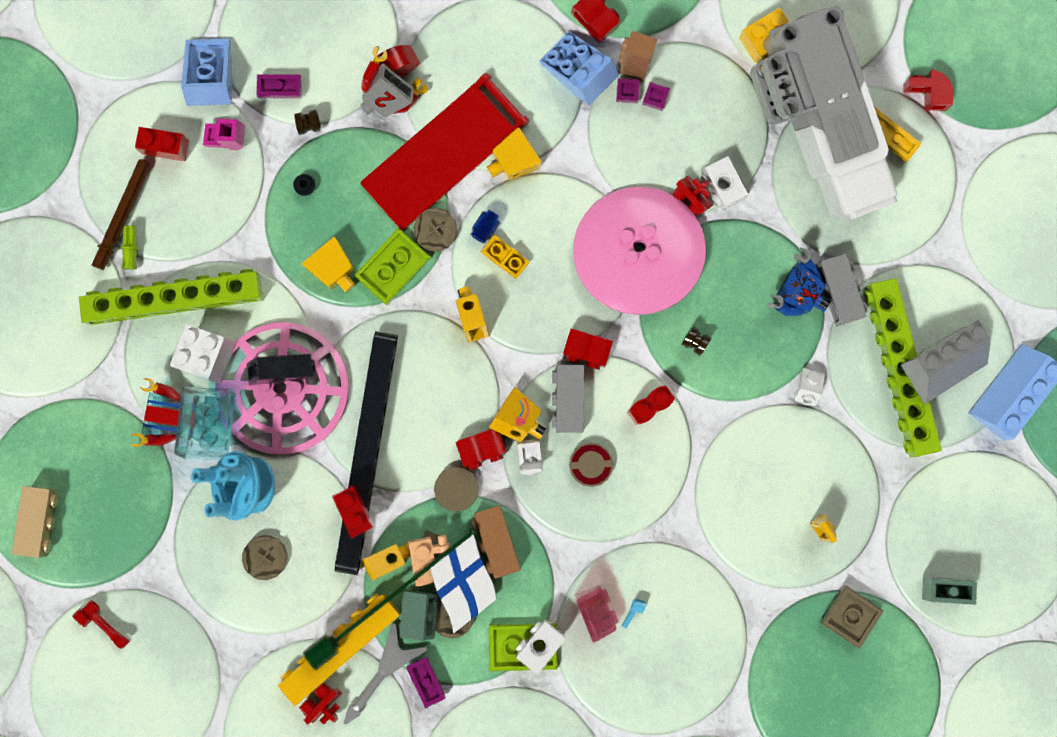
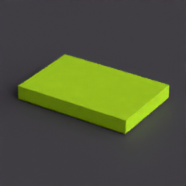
M398 228L356 272L354 277L387 306L431 259V256Z
M535 623L489 624L490 671L531 670L516 658L518 652L516 647L523 639L526 641L532 635L530 630ZM550 623L557 629L556 623ZM538 639L534 641L532 646L535 650L541 651L545 648L546 643ZM557 651L542 670H558Z

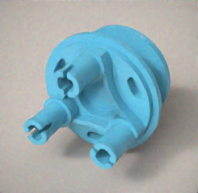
M229 452L219 460L216 466H210L208 469L194 468L191 474V480L194 483L208 482L211 484L214 503L205 505L204 511L207 517L224 516L229 520H242L251 513H261L266 510L274 497L275 478L270 465L262 458L249 457L243 452Z

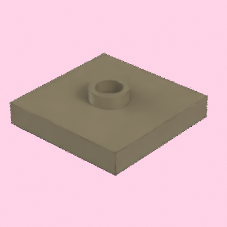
M843 585L820 623L860 649L882 615L883 610L846 585Z

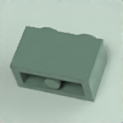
M923 577L922 599L930 602L976 605L977 582L966 579Z
M416 590L403 591L401 599L402 614L399 623L401 638L421 641L435 639L438 593Z

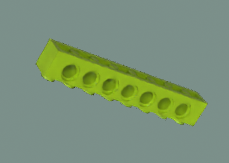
M253 269L240 270V274L233 275L231 272H222L218 274V277L212 278L209 275L197 276L196 280L188 281L187 278L175 279L174 283L166 284L164 281L153 282L152 286L149 287L132 285L128 290L110 288L106 293L89 291L86 292L85 296H78L81 323L86 325L264 301L261 275L253 271ZM241 282L242 289L239 292H234V284ZM215 285H219L220 292L217 295H212V288ZM197 288V296L191 299L189 296L190 291ZM175 291V299L169 302L168 294ZM153 294V296H154L153 302H152L151 304L147 305V304H146V298H147V296ZM130 297L132 300L131 305L125 308L124 301ZM109 301V308L103 311V303Z
M897 278L872 283L865 287L864 298L866 303L870 305V321L876 328L875 340L877 345L881 347V363L887 370L886 382L889 389H892L894 397L892 398V405L894 410L898 412V428L900 432H903L905 439L903 441L906 454H909V458L940 452L942 447L930 402L924 404L906 373L901 374L897 370L898 363L903 364L917 355ZM881 299H884V300L887 301V303H888V308H887V310H885V309H883V308L881 307V305H880V300H881ZM887 320L893 323V331L886 328ZM893 341L899 345L898 352H894L891 348ZM905 384L910 387V394L908 396L903 392ZM910 406L916 409L914 417L909 415L908 409ZM917 427L922 432L920 439H917L914 435V430Z

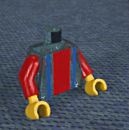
M143 378V380L149 381L150 385L146 389L142 387L140 389L149 392L142 433L131 435L137 436L139 443L130 444L132 447H139L143 444L145 446H163L175 441L178 435H183L185 426L197 427L199 415L188 413L189 404L184 403V398L171 386L158 382L154 384L153 380Z

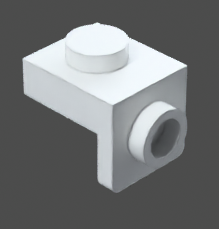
M803 368L800 374L799 390L794 400L804 405L816 406L823 394L825 373Z
M539 439L517 441L521 474L536 475L539 472H543Z

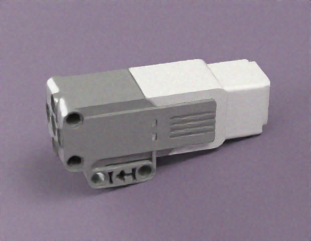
M831 6L818 12L804 15L769 31V35L763 43L767 58L751 68V78L766 120L774 125L791 120L809 174L819 183L830 217L838 216L839 220H851L898 202L896 198L898 193L885 158L888 154V146L866 82L864 81L865 79L844 21L842 9L837 6ZM760 66H762L764 77L759 74ZM774 109H776L777 113L781 117L780 119H777L774 116Z

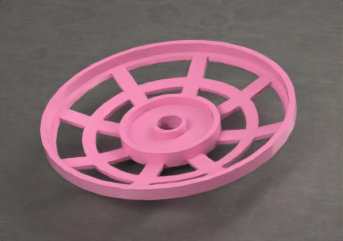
M289 322L262 325L240 337L236 341L232 354L240 347L246 354V357L238 367L235 380H221L220 384L215 383L218 410L230 432L247 446L264 453L276 455L302 452L326 439L340 422L346 409L349 395V379L346 366L334 345L315 330ZM281 329L280 341L266 343L254 350L246 341L263 331ZM290 330H298L309 334L322 343L323 346L312 353L301 345L289 342ZM279 348L278 356L287 355L288 349H293L301 354H311V359L315 362L320 385H308L307 379L285 381V392L278 394L275 391L276 383L249 386L248 381H241L247 363L259 357L260 353ZM329 352L338 367L341 387L327 386L326 374L319 360ZM221 389H234L235 402L242 415L233 424L224 409ZM240 390H253L256 402L248 410L243 404ZM307 394H319L316 406L309 414L302 404ZM327 395L340 396L335 415L323 429L314 419L322 410ZM261 409L273 413V426L262 424L253 417ZM295 411L302 419L297 424L282 427V414ZM249 422L261 431L272 433V447L253 442L239 432V430ZM308 426L317 435L300 445L281 448L282 434L293 433Z

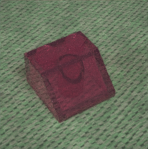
M598 585L574 595L593 643L617 630L615 624L619 623L615 611L609 610L607 603L610 602V598L606 589L602 590Z

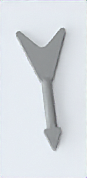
M396 623L391 625L377 674L353 705H349L344 724L351 722L361 715L360 710L385 677L427 651V647L401 649L398 642Z

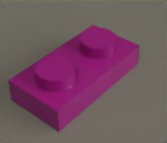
M257 74L256 96L258 98H302L301 74Z
M427 656L406 666L425 709L446 699V695Z

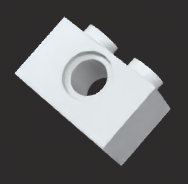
M729 156L705 167L702 171L701 179L703 183L706 180L710 182L708 187L713 194L711 195L712 201L716 207H720L721 211L745 200L748 196ZM718 181H725L728 184V188H720Z
M546 619L542 622L537 621L530 630L532 635L527 641L523 639L516 647L518 651L516 658L537 675L566 640V636ZM538 639L546 643L545 648L541 651L535 650L532 646L534 641Z

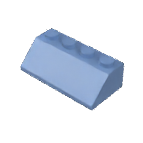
M1023 344L1020 345L969 411V414L1003 441L1014 440L1057 384V361L1049 355Z

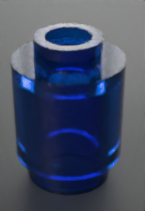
M491 210L487 212L482 211L471 228L470 236L482 244H485L487 240L490 241L501 223L498 220L499 216Z

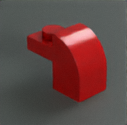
M398 45L385 50L387 52V59L379 63L380 66L382 64L386 65L398 76H407L420 65L411 45ZM381 52V53L378 54L377 56H378V57L382 56V55H383V52Z
M931 70L925 78L923 75L911 76L903 84V93L924 94V110L947 111L953 105L952 84L948 77L939 71Z

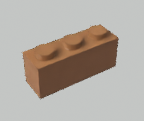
M635 31L631 32L630 38L625 37L617 64L621 66L620 74L644 82L658 39Z
M498 505L474 513L475 518L472 519L474 529L480 531L482 537L478 542L482 553H487L489 561L485 562L489 575L493 574L496 579L520 571L521 568L501 506Z

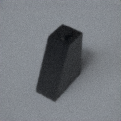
M311 354L256 357L247 363L249 386L308 379L315 372V362L311 359Z

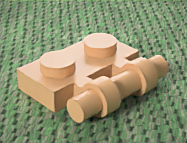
M445 534L437 536L438 544L432 545L430 537L408 541L413 576L434 560V554L440 553L441 555L450 548V543L447 542ZM430 569L414 581L416 587L434 583Z

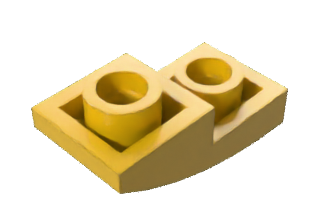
M495 234L480 251L515 279L518 278L529 264L525 257L514 248L509 247Z

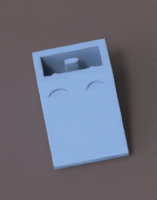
M570 31L539 60L574 96L589 106L619 76L611 58Z

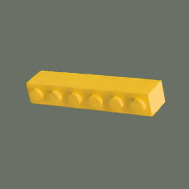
M376 593L367 601L369 606L364 611L359 608L350 616L352 621L345 626L342 623L332 632L335 635L334 637L339 636L388 596L385 593L381 596ZM390 600L338 641L340 647H338L339 653L326 664L315 670L306 658L303 657L297 662L300 666L295 671H292L291 668L280 677L282 682L277 686L295 707L400 616L401 611Z

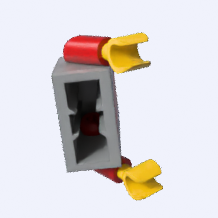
M376 46L372 51L374 60L369 62L362 78L361 89L364 102L361 103V108L366 114H370L375 110L383 117L391 114L405 113L416 102L418 94H425L428 91V87L423 84L421 88H418L422 84L420 78L415 79L412 86H410L386 65L382 64L380 66L379 63L387 59V52L384 50L383 55L378 57L377 52L380 47Z

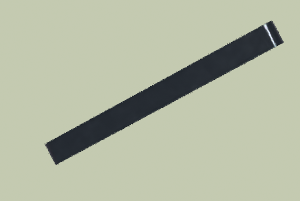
M375 331L348 484V488L352 486L357 487L368 512L370 510L398 341L397 334ZM343 520L335 561V572L358 575L366 532L351 538Z

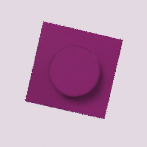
M618 78L616 102L638 104L640 80Z
M649 82L642 105L663 111L670 88Z

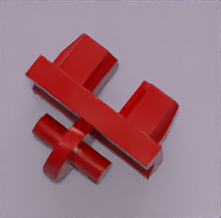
M688 175L676 183L677 188L674 190L673 196L680 201L687 197L691 201L688 208L695 216L704 213L714 205L708 198L711 195L706 189L710 185L708 180L701 183L698 178L692 180Z
M322 683L314 691L322 701L316 705L308 698L299 707L306 717L303 721L307 725L314 723L322 714H324L320 719L322 724H325L328 720L335 723L339 719L336 712L340 709V706L337 703L331 708L329 706L342 692L338 688L333 689L328 684Z

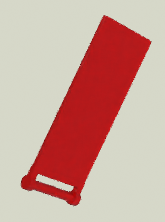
M487 72L481 75L463 94L360 182L363 188L402 231L411 225L422 212L433 206L493 154L494 148L517 128L523 129L530 122L527 116H523L491 81L492 77ZM482 86H485L517 121L514 126L507 121L480 90Z

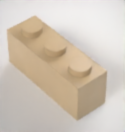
M22 486L12 548L13 555L40 558L46 557L50 552L52 546L50 535L51 530L55 526L54 509L59 502L58 489Z

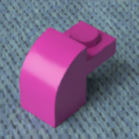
M217 119L216 124L205 123L203 145L206 147L241 150L243 149L246 126L237 119Z

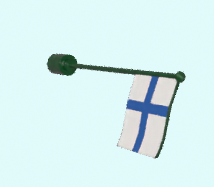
M471 528L468 534L335 638L333 635L329 637L325 634L303 651V655L308 663L315 670L326 664L339 653L338 647H340L338 641L429 569L431 570L436 591L450 617L453 634L496 600L493 583L477 549L474 538L477 534L476 529Z

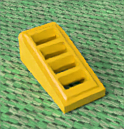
M821 514L810 522V525L821 541L830 543L837 541L836 530L825 514Z

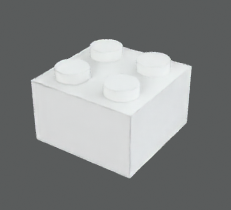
M186 324L170 366L220 384L236 342Z

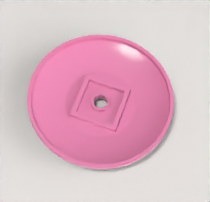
M649 187L624 188L598 200L589 208L580 221L573 245L576 271L587 291L596 300L610 309L633 315L661 312L683 300L698 282L706 255L704 234L694 213L673 195ZM642 242L645 244L646 249L643 252H637L633 248L634 244Z

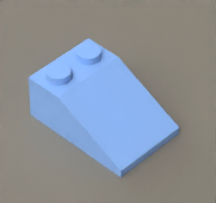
M230 38L186 40L181 88L187 106L231 104Z

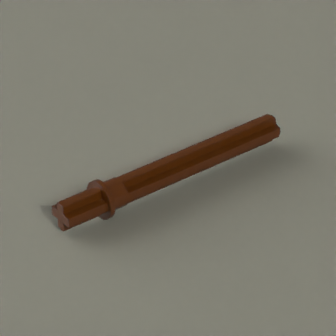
M142 159L138 160L101 244L97 245L99 249L91 266L104 271L111 254L115 253L113 249L151 167L149 162Z

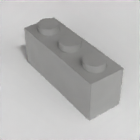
M847 254L829 258L816 264L823 278L822 282L825 284L824 292L826 298L831 301L829 307L835 326L838 327L867 317V306L865 301L861 300L859 294L861 290L860 284L857 279H854L852 273L854 270L853 263L847 257Z
M557 365V370H552V383L556 384V392H552V406H556V415H552V428H556V433H583L584 365Z

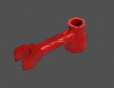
M90 600L82 609L79 608L72 615L75 621L83 627H87L93 621L110 637L119 649L124 648L129 643L125 636L116 631L98 613L101 609L100 606L93 600Z

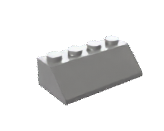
M977 320L958 329L903 363L901 366L923 403H928L987 365L990 338L980 321Z

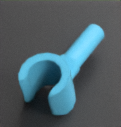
M639 599L632 601L630 612L622 624L624 628L628 627L635 612L643 614L645 601Z

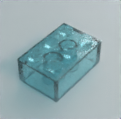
M182 387L174 454L184 459L220 460L225 454L229 453L236 393L226 389Z

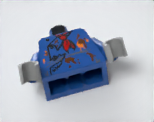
M800 247L802 251L801 256L794 254V259L800 261V263L798 262L792 267L778 293L770 295L774 303H767V307L775 308L784 316L807 314L812 310L813 306L825 312L831 302L820 295L825 288V284L822 282L823 278L811 259L810 250Z

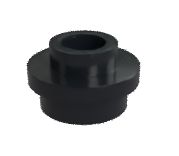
M301 174L295 178L293 187L297 194L309 196L314 192L316 183L310 175ZM303 181L308 182L305 188L300 186Z

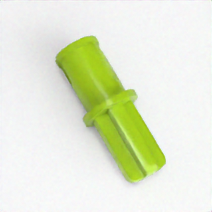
M132 225L124 226L123 246L120 247L123 255L122 269L137 270L136 255L139 247H136V227Z

